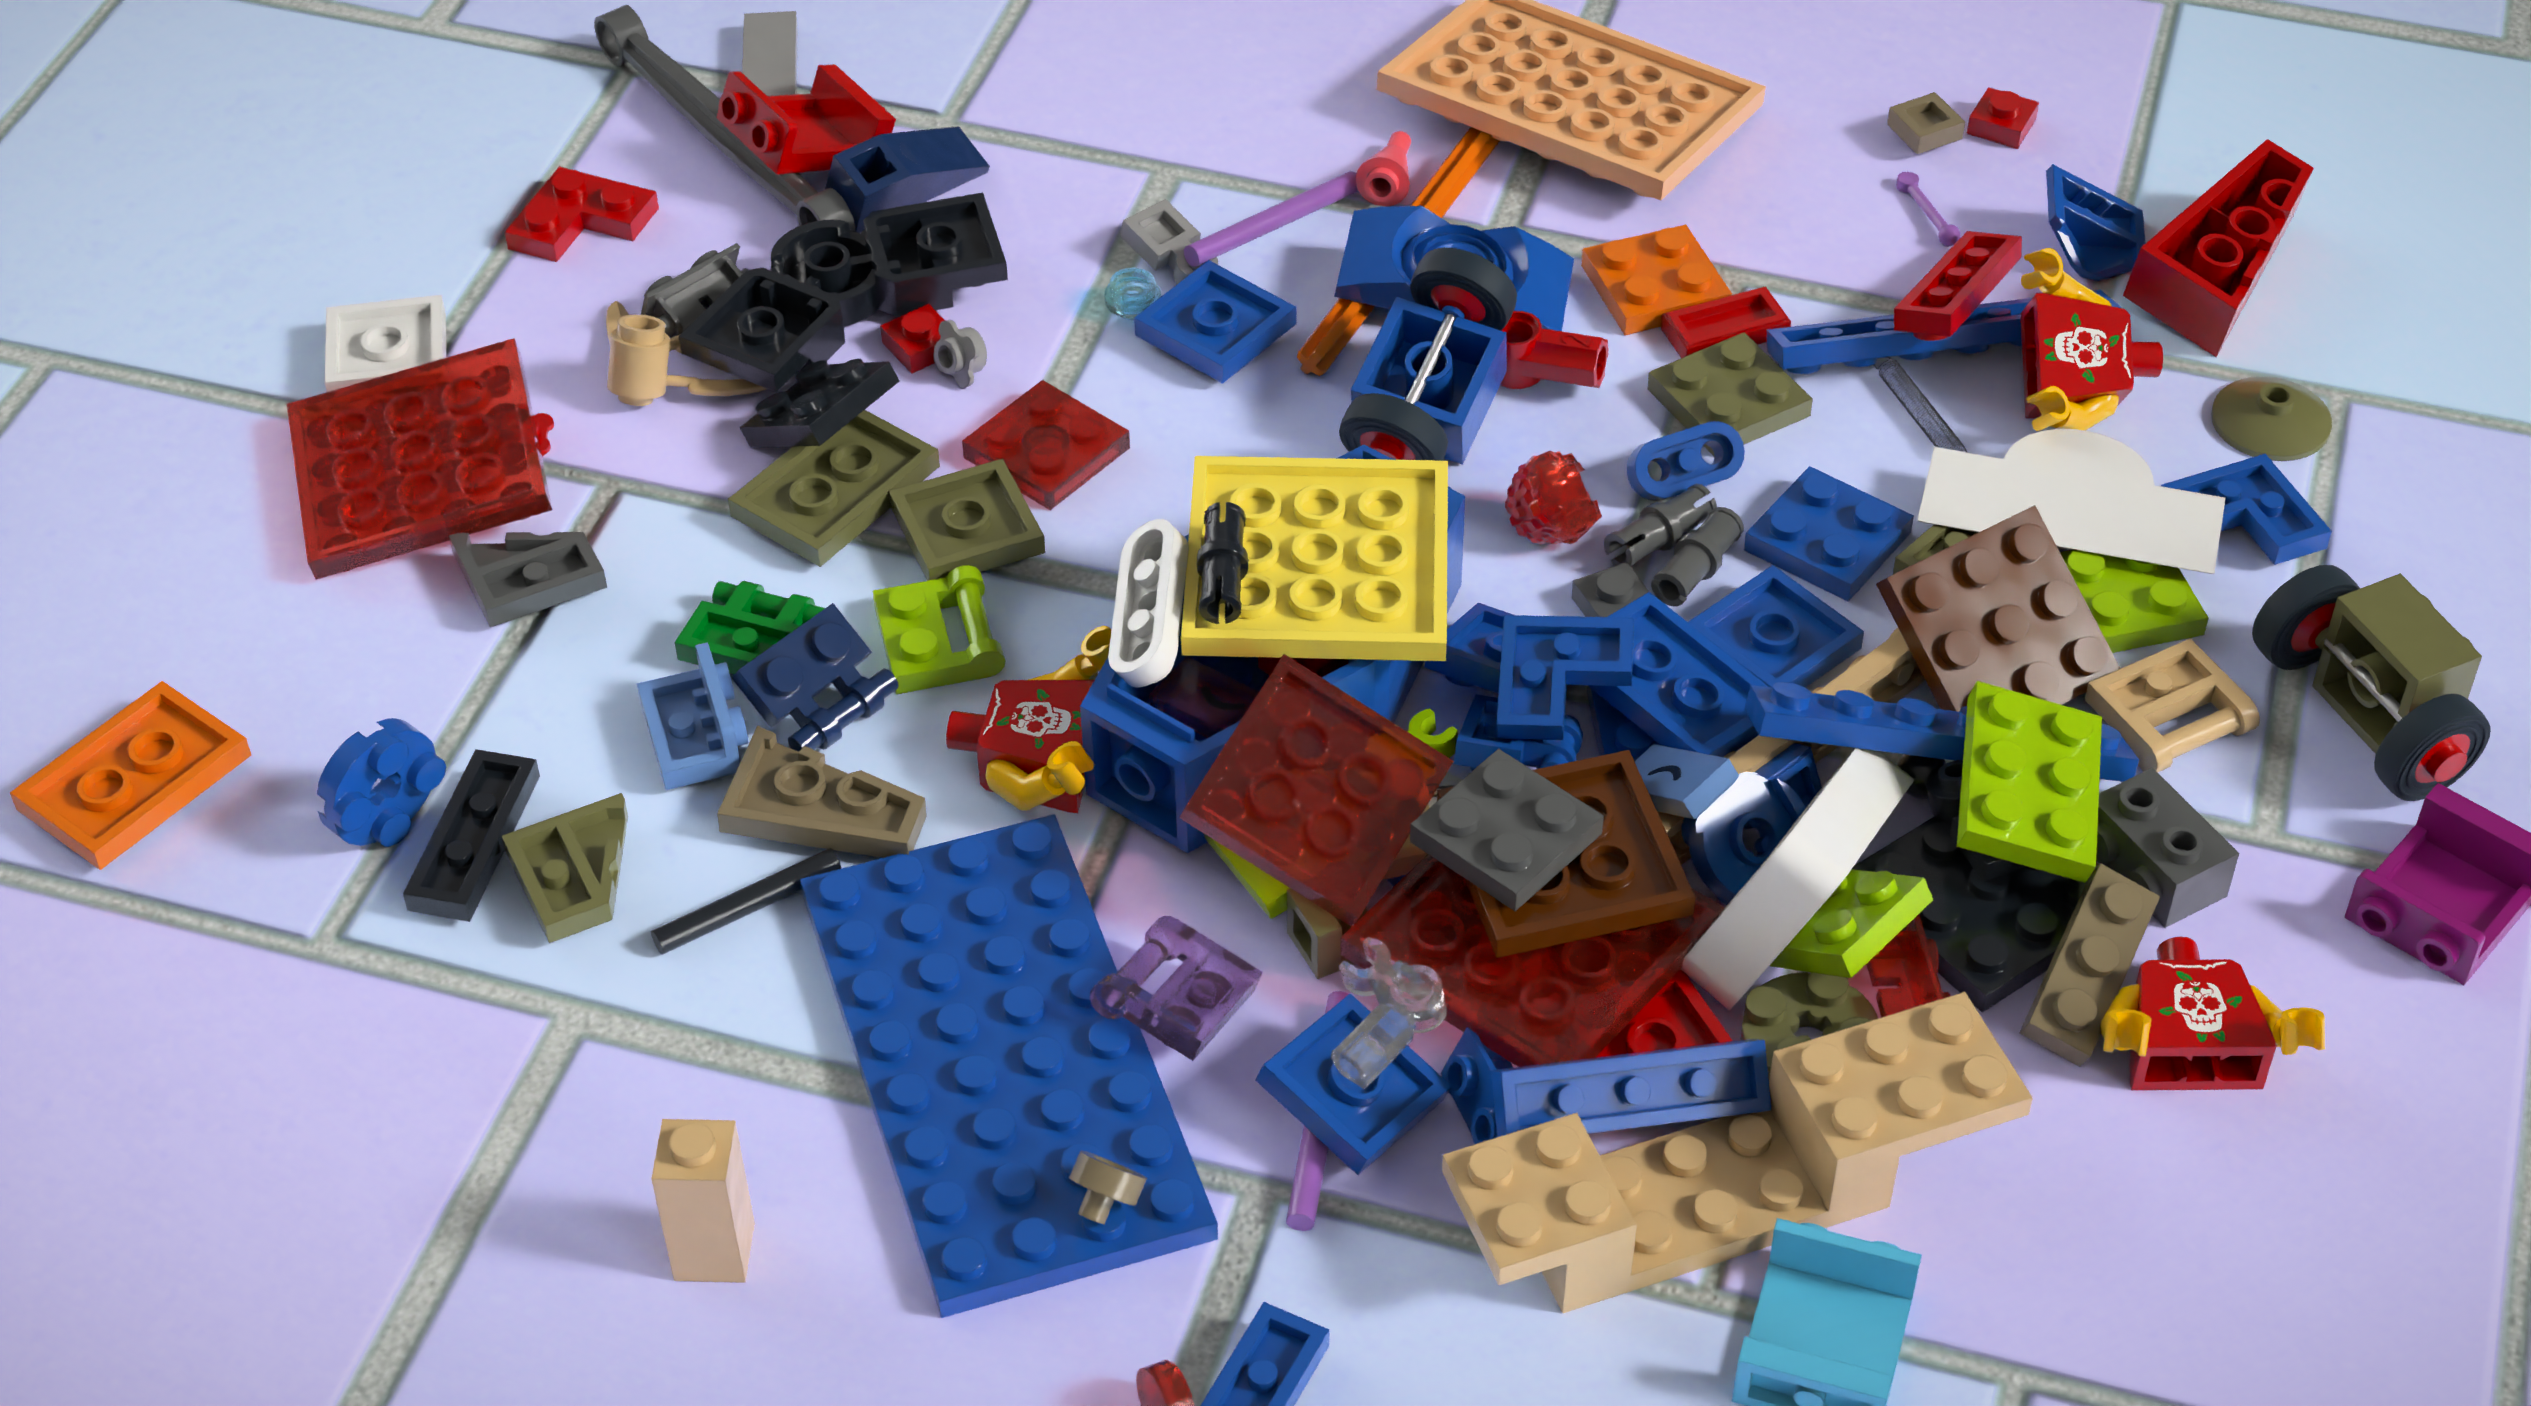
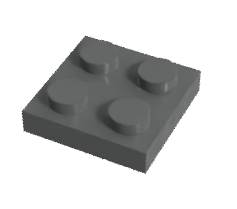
M1497 749L1410 824V842L1513 911H1517L1602 834L1604 815L1502 750Z

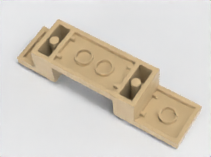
M1962 992L1773 1051L1769 1078L1771 1111L1720 1117L1603 1155H1599L1578 1114L1574 1113L1443 1154L1442 1173L1498 1286L1542 1272L1563 1314L1772 1246L1777 1218L1799 1224L1812 1223L1828 1228L1889 1208L1900 1156L2027 1116L2030 1112L2033 1097L1967 994Z

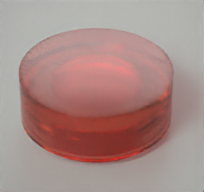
M1163 1359L1142 1367L1137 1371L1136 1387L1141 1406H1194L1188 1383L1180 1369L1173 1362Z

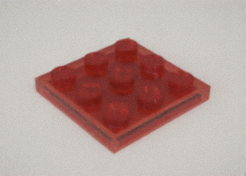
M1283 654L1179 818L1353 927L1410 835V824L1422 815L1454 761Z

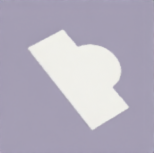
M2078 429L2044 430L2019 439L2009 448L2003 459L1939 447L1933 448L1917 518L1918 522L1981 532L2035 505L2057 547L2215 574L2225 498L2156 486L2152 471L2144 458L2131 447L2114 438Z

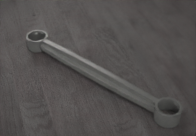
M622 5L595 18V34L601 49L609 61L615 66H621L629 62L704 137L755 182L797 216L800 226L820 220H841L849 222L850 230L855 231L852 214L846 202L837 191L827 188L818 192L800 173L775 174L716 118L720 99L649 40L640 17L632 7Z

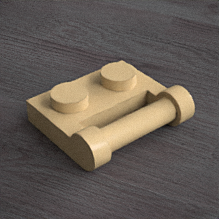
M2191 638L2089 682L2085 701L2099 716H2102V719L2109 726L2121 733V736L2139 758L2138 766L2143 772L2154 768L2157 772L2163 771L2171 767L2173 759L2229 733L2235 736L2243 735L2256 729L2260 724L2259 711L2252 699ZM2210 702L2219 710L2163 736L2154 728Z

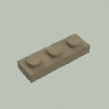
M2100 863L2086 882L2019 1033L2081 1067L2093 1053L2101 1034L2100 1023L2123 984L2160 896Z

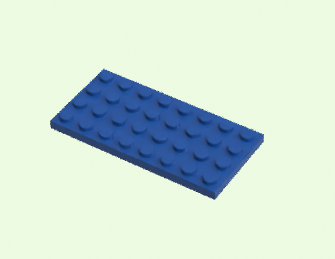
M1055 814L909 851L908 855L896 854L800 879L802 896L941 1318L1218 1240V1222ZM1080 1150L1101 1156L1145 1176L1147 1180L1136 1206L1114 1200L1105 1224L1092 1221L1078 1214L1088 1188L1069 1179V1176Z

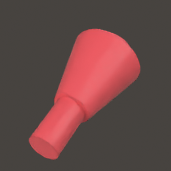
M1394 132L1387 146L1366 160L1357 170L1355 178L1357 189L1364 199L1374 205L1394 206L1403 201L1408 194L1410 182L1407 152L1411 145V138L1406 132Z

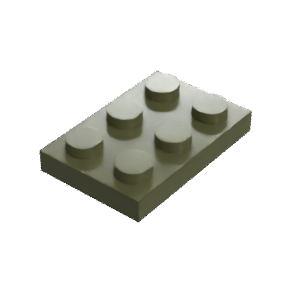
M864 410L822 445L791 447L728 498L730 516L821 567L891 508L889 491L922 482L940 467L939 451L932 445Z

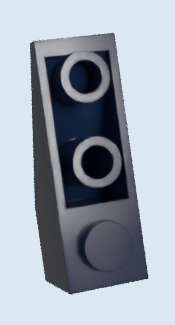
M959 126L879 134L833 156L825 189L832 188L840 194L852 214L855 232L861 233L864 230L863 220L872 211L924 203L988 173L990 165Z

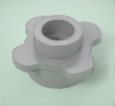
M953 320L943 321L939 325L941 338L934 348L935 365L940 372L952 375L959 387H969L974 383L973 373L980 372L986 365L987 349L980 333L974 328L965 327L958 329Z

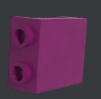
M2437 783L2425 797L2416 825L2375 872L2370 869H2364L2357 877L2344 918L2360 926L2369 934L2383 939L2420 960L2429 968L2439 971L2465 986L2531 906V832Z

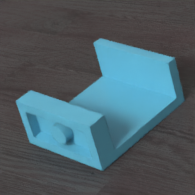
M1777 1218L1769 1264L1749 1337H1744L1738 1359L1732 1402L1746 1406H1887L1913 1300L1922 1254L1902 1250L1888 1242H1870L1831 1232L1822 1226L1812 1223L1799 1224Z

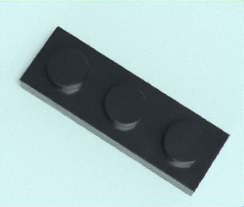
M475 749L403 892L407 911L471 921L505 851L502 835L514 832L540 778L536 759Z

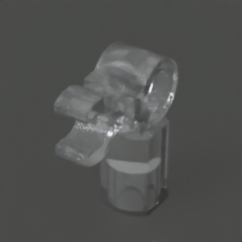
M1369 937L1362 943L1366 960L1373 964V966L1366 969H1358L1352 964L1343 961L1339 965L1342 982L1347 990L1360 996L1376 995L1379 1004L1331 1052L1333 1063L1340 1074L1363 1089L1368 1087L1413 1040L1414 1033L1432 1031L1441 1025L1446 1017L1447 1010L1442 982L1435 970L1424 965L1411 966L1401 960L1394 962L1391 959L1390 950L1386 944L1378 939Z

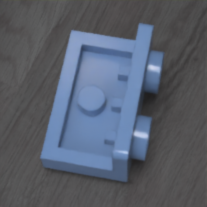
M708 642L695 645L699 669L637 683L641 706L666 790L735 774L740 764L738 746L749 743L740 706L728 709L726 701L735 699L727 663L714 664Z

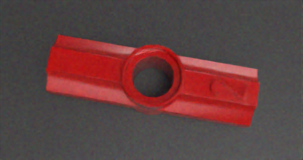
M1513 311L1509 322L1501 330L1507 332V372L1500 384L1501 386L1509 389H1524L1537 384L1542 379L1600 388L1605 377L1606 363L1609 355L1608 339L1543 329L1540 320L1533 314L1524 311Z

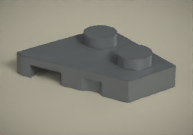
M506 532L505 543L471 544L469 533L449 535L452 553L490 628L607 588L604 569L584 532H553L548 535H535L531 532Z

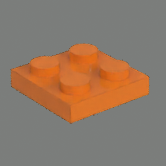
M1686 224L1582 248L1581 266L1624 335L1661 327L1663 313L1732 295Z

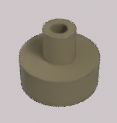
M1080 1150L1069 1176V1179L1088 1188L1078 1214L1101 1224H1105L1114 1200L1136 1206L1147 1180L1145 1176L1134 1170Z

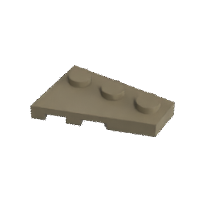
M757 725L718 810L717 817L719 832L823 849L832 848L836 851L885 858L896 854L908 855L909 851L914 850L927 813L924 797L862 770L848 774L825 764L824 754L806 746L797 752L777 743L776 733Z

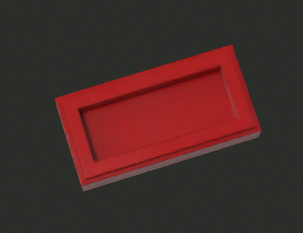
M1766 286L1663 313L1661 330L1681 358L1743 332L1757 345L1767 343L1768 329L1791 327V320Z

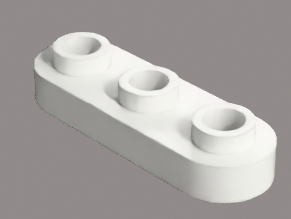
M1154 519L1138 527L1125 542L1120 556L1108 661L1110 667L1132 687H1145L1165 678L1174 665L1178 651L1188 542L1165 519Z

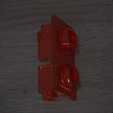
M1919 914L1907 925L1906 931H1900L1866 964L1872 987H1898L1878 989L1876 1001L1881 1018L1951 996L1949 992H1942L1937 975L1939 965L1937 946L1933 939L1926 938Z

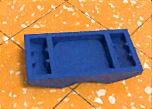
M1423 206L1375 207L1355 210L1353 212L1334 297L1391 309L1396 297L1415 302L1411 294L1410 284L1420 260L1429 251L1437 248H1457L1472 252L1489 260L1511 279L1517 291V302L1514 311H1524L1533 314L1540 320L1543 329L1562 331L1574 258L1551 243L1516 226L1480 231L1467 225L1450 224Z

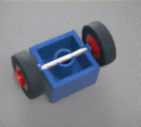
M1437 248L1424 255L1412 276L1410 290L1415 302L1399 297L1395 298L1351 388V404L1347 408L1339 428L1341 442L1348 452L1364 444L1396 460L1443 461V459H1447L1463 465L1507 372V332L1501 330L1509 322L1516 306L1517 291L1513 282L1499 267L1477 254L1457 248Z

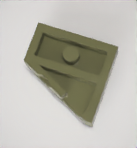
M622 793L502 835L506 855L549 943L613 920L628 823V811Z

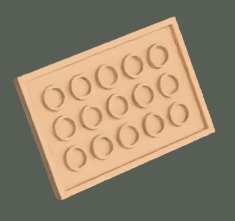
M1466 0L1378 71L1376 90L1396 97L1404 104L1416 105L1440 114L1450 122L1463 123L1491 134L1497 140L1509 141L1535 151L1543 158L1558 160L1581 169L1592 177L1607 179L1630 188L1640 196L1662 200L1763 105L1766 86L1535 0Z

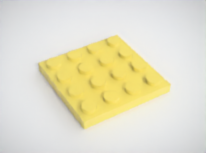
M1195 456L1181 630L1182 656L1446 661L1448 461ZM1220 502V522L1225 521L1226 502L1240 506L1246 515L1243 547L1248 553V572L1241 580V614L1236 620L1226 624L1225 603L1220 604L1219 624L1206 621L1199 612L1202 577L1199 576L1197 571V553L1202 545H1204L1205 511L1209 506Z

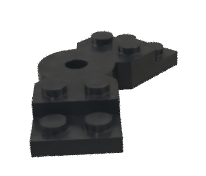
M983 192L872 211L863 220L864 230L861 233L851 231L849 222L841 220L814 221L790 230L772 248L771 270L762 267L745 271L678 336L681 354L777 392L798 370L800 371L804 367L820 360L828 361L846 343L844 327L868 318L877 310L900 317L927 304H930L935 310L954 307L952 290L978 287L988 283L1008 280L1007 262Z

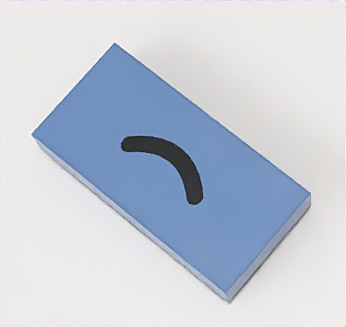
M1655 744L1634 761L1656 810L1691 819H1697L1740 777L1729 758Z

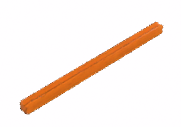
M1470 127L1410 206H1423L1443 218L1500 140L1493 138L1491 134ZM1339 298L1298 351L1297 359L1302 364L1300 366L1302 372L1307 375L1312 372L1318 376L1325 374L1376 306Z

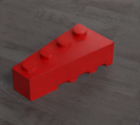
M2266 139L2140 248L2123 296L2217 358L2292 221L2314 167L2271 140Z

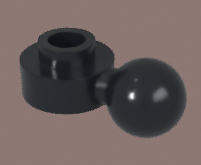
M1903 754L1897 766L1914 779L1906 794L1914 798H1929L1930 810L1937 818L1952 821L1954 817L1959 816L1963 760L1946 763L1945 759Z

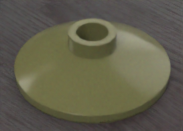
M2249 377L2230 383L2217 394L2211 410L2213 426L2226 443L2252 457L2266 453L2272 461H2293L2313 455L2327 443L2332 429L2331 414L2325 403L2315 393L2297 383L2274 377Z

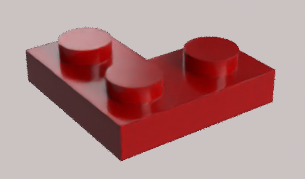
M559 166L505 231L507 247L512 251L558 262L583 229L634 241L659 209L657 192Z

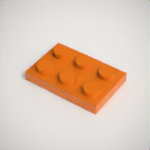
M161 681L12 790L10 795L17 811L101 870L252 754L246 737L164 681Z

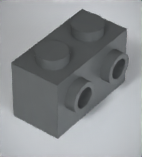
M2154 768L2148 769L2099 793L2096 862L2105 865L2159 895V901L2152 915L2165 928L2228 896L2240 853Z

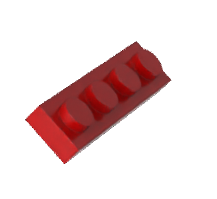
M1967 231L1894 308V331L1912 332L1917 339L1936 341L1951 337L2022 258V236Z

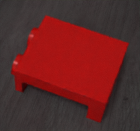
M836 64L818 65L810 94L767 96L741 71L729 72L723 94L719 100V109L716 117L775 174L829 171L835 154L879 134L892 133L896 122L894 116Z

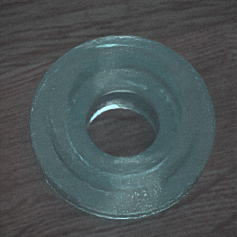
M1125 268L1116 272L1111 277L1104 292L1107 309L1116 316L1129 320H1134V317L1161 297V289L1155 282L1153 275L1141 268Z

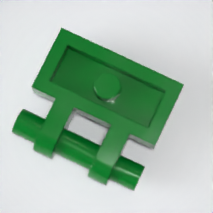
M745 580L741 581L739 585L718 581L712 594L713 603L702 600L674 642L677 660L698 665L695 645L708 642L714 664L726 662L729 673L734 675L740 668L825 608L815 605L813 598L795 593L789 598L766 593L762 585Z

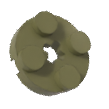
M1812 972L1791 973L1771 979L1748 993L1740 1040H1765L1768 1078H1770L1773 1051L1812 1040L1808 1035L1797 1037L1794 1033L1799 1028H1816L1824 1036L1876 1020L1878 1016L1869 1000L1856 988L1850 986L1846 977Z

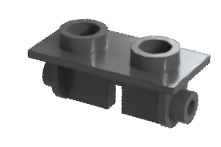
M735 243L719 253L716 250L709 251L699 257L691 268L675 278L664 276L655 281L644 294L641 315H648L662 320L665 323V333L670 338L681 334L706 310L701 302L706 300L711 305L745 271L749 270L744 268L740 271L736 266L740 251L739 244Z

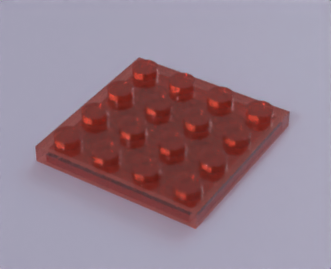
M515 338L286 404L307 563L315 579L350 571L357 567L449 541V535L469 533L471 535L553 510L522 355Z
M1427 854L1341 937V955L1460 1031L1464 1032L1466 1028L1471 1029L1479 1036L1484 1046L1517 1067L1595 1058L1683 967V961L1687 953L1703 936L1725 907L1692 888L1696 897L1694 915L1496 958L1465 878Z

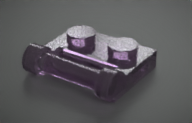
M1163 916L1158 918L1146 931L1145 943L1116 974L1109 973L1104 975L1092 988L1090 1000L1094 1009L1101 1016L1108 1019L1124 1017L1168 1047L1194 1061L1253 994L1263 972L1179 919L1172 916ZM1177 958L1183 962L1153 995L1141 988L1144 982L1164 961H1171Z

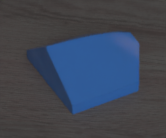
M2052 164L2046 170L2048 218L2071 267L2082 278L2097 281L2132 271L2140 248L2146 243L2143 210Z

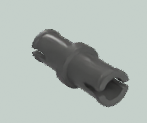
M1701 484L1691 485L1686 491L1665 503L1655 502L1648 505L1640 512L1637 520L1618 531L1608 534L1604 539L1606 555L1624 545L1628 548L1625 552L1610 560L1611 563L1617 566L1627 562L1632 567L1636 562L1656 550L1666 551L1675 547L1683 534L1703 523L1710 516V512L1717 508L1715 498L1697 508L1694 506L1696 501L1711 493L1709 489Z
M1726 507L1713 509L1709 514L1710 516L1695 533H1688L1679 540L1674 547L1673 558L1661 571L1655 574L1654 579L1651 581L1652 591L1660 601L1669 606L1677 607L1682 605L1686 601V597L1701 580L1712 578L1722 566V556L1734 542L1739 540L1744 532L1743 521L1733 510Z

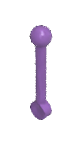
M1907 171L1898 174L1896 188L1900 192L1909 193L1938 229L1939 241L1945 246H1953L1961 236L1958 227L1953 224H1947L1918 187L1919 176L1916 173Z

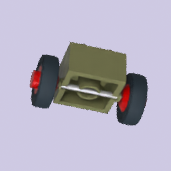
M2334 565L2315 566L2300 572L2281 585L2267 599L2258 612L2252 628V637L2259 651L2272 664L2284 670L2300 669L2319 661L2312 687L2376 754L2374 770L2378 778L2391 793L2401 800L2419 801L2425 799L2437 783L2449 787L2461 778L2483 753L2490 738L2491 727L2485 715L2468 699L2482 655L2474 648L2471 641L2462 636L2434 608L2431 601L2422 595L2401 573L2360 588L2339 567Z

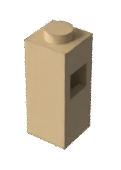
M662 1119L651 1181L673 1280L746 1283L755 1220L736 1120Z

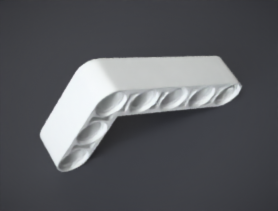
M1854 748L1829 777L1765 862L1699 937L1676 967L1682 970L1725 1008L1730 1010L1845 879L1911 786L1914 779L1882 752Z

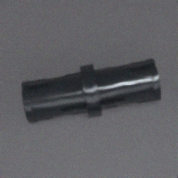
M1220 502L1214 503L1207 508L1204 514V545H1202L1197 553V571L1199 576L1202 577L1199 612L1206 621L1214 624H1219V608L1221 603H1225V624L1231 623L1240 616L1242 607L1240 601L1241 580L1248 572V553L1243 547L1246 515L1240 506L1231 502H1226L1224 522H1220Z

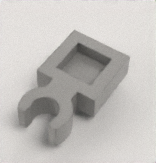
M1167 199L1123 220L1120 236L1155 271L1169 265L1174 270L1173 279L1176 284L1194 272L1193 269L1196 270L1201 266H1190L1184 257V248L1200 240L1201 233ZM1217 257L1210 260L1216 264L1219 263Z

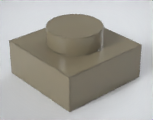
M1936 92L1889 107L1887 125L1917 155L1962 140L1966 123Z

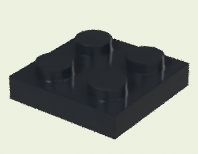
M857 358L843 364H828L826 360H820L801 369L795 376L798 382L788 390L775 393L758 403L755 407L757 414L739 428L750 447L820 446L900 381L889 361L863 362L862 359Z

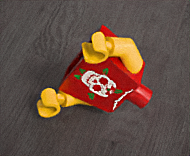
M2045 248L2024 255V260L2030 262L2035 271L2024 274L2021 277V285L2024 289L2030 290L2038 287L2042 292L2036 293L2021 312L2025 418L2034 419L2031 423L2036 431L2043 430L2049 426L2057 429L2088 430L2115 413L2117 406L2133 390L2134 377L2157 378L2160 376L2163 367V348L2159 342L2132 341L2129 312L2123 308L2111 306L2108 300L2077 282L2063 271V263L2059 254L2054 249Z
M1103 625L1091 630L1082 641L1080 647L1082 654L1077 655L1055 672L1028 680H1002L995 684L986 715L959 711L951 712L946 732L947 748L977 752L980 785L986 791L996 793L1021 811H1027L1038 805H1043L1078 814L1085 790V772L1091 771L1095 766L1083 748L1080 705L1095 681L1098 671L1100 672L1108 658L1112 630L1110 627Z
M2181 936L2172 937L2159 944L2156 949L2158 960H2147L2140 964L2136 983L2119 990L2100 1023L2101 1034L2104 1038L2103 1051L2113 1052L2114 1049L2120 1051L2130 1050L2129 1083L2131 1090H2263L2276 1047L2281 1048L2283 1055L2297 1053L2299 1046L2313 1047L2318 1051L2325 1050V1015L2323 1012L2305 1007L2282 1011L2258 987L2249 984L2239 963L2232 959L2201 960L2196 942L2193 939Z

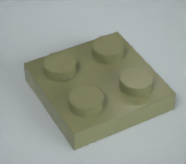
M1745 332L1652 370L1648 375L1647 390L1686 429L1712 421L1723 422L1738 432L1744 445L1811 416L1813 398ZM1704 444L1703 446L1714 456L1712 448Z
M1003 458L889 491L891 510L927 581L945 578L950 571L963 565L974 566L982 572L1045 553L1044 534Z

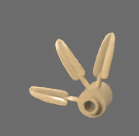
M617 300L607 309L606 330L610 344L607 388L610 392L618 395L620 402L632 406L649 405L653 403V399L659 398L666 393V386L687 387L691 394L701 396H733L767 390V388L745 379H699L697 377L667 375L669 352L676 349L681 354L679 335L670 338L665 333V323L656 317L638 314L629 315L626 308Z

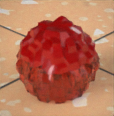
M1559 450L1557 452L1547 451L1540 455H1533L1525 464L1518 466V471L1512 478V484L1508 486L1504 507L1511 515L1509 520L1512 526L1516 528L1518 535L1526 537L1532 543L1539 545L1546 543L1555 545L1561 542L1573 544L1602 517L1598 501L1591 500L1581 479L1580 472L1585 469L1580 462H1577L1572 453L1563 455Z

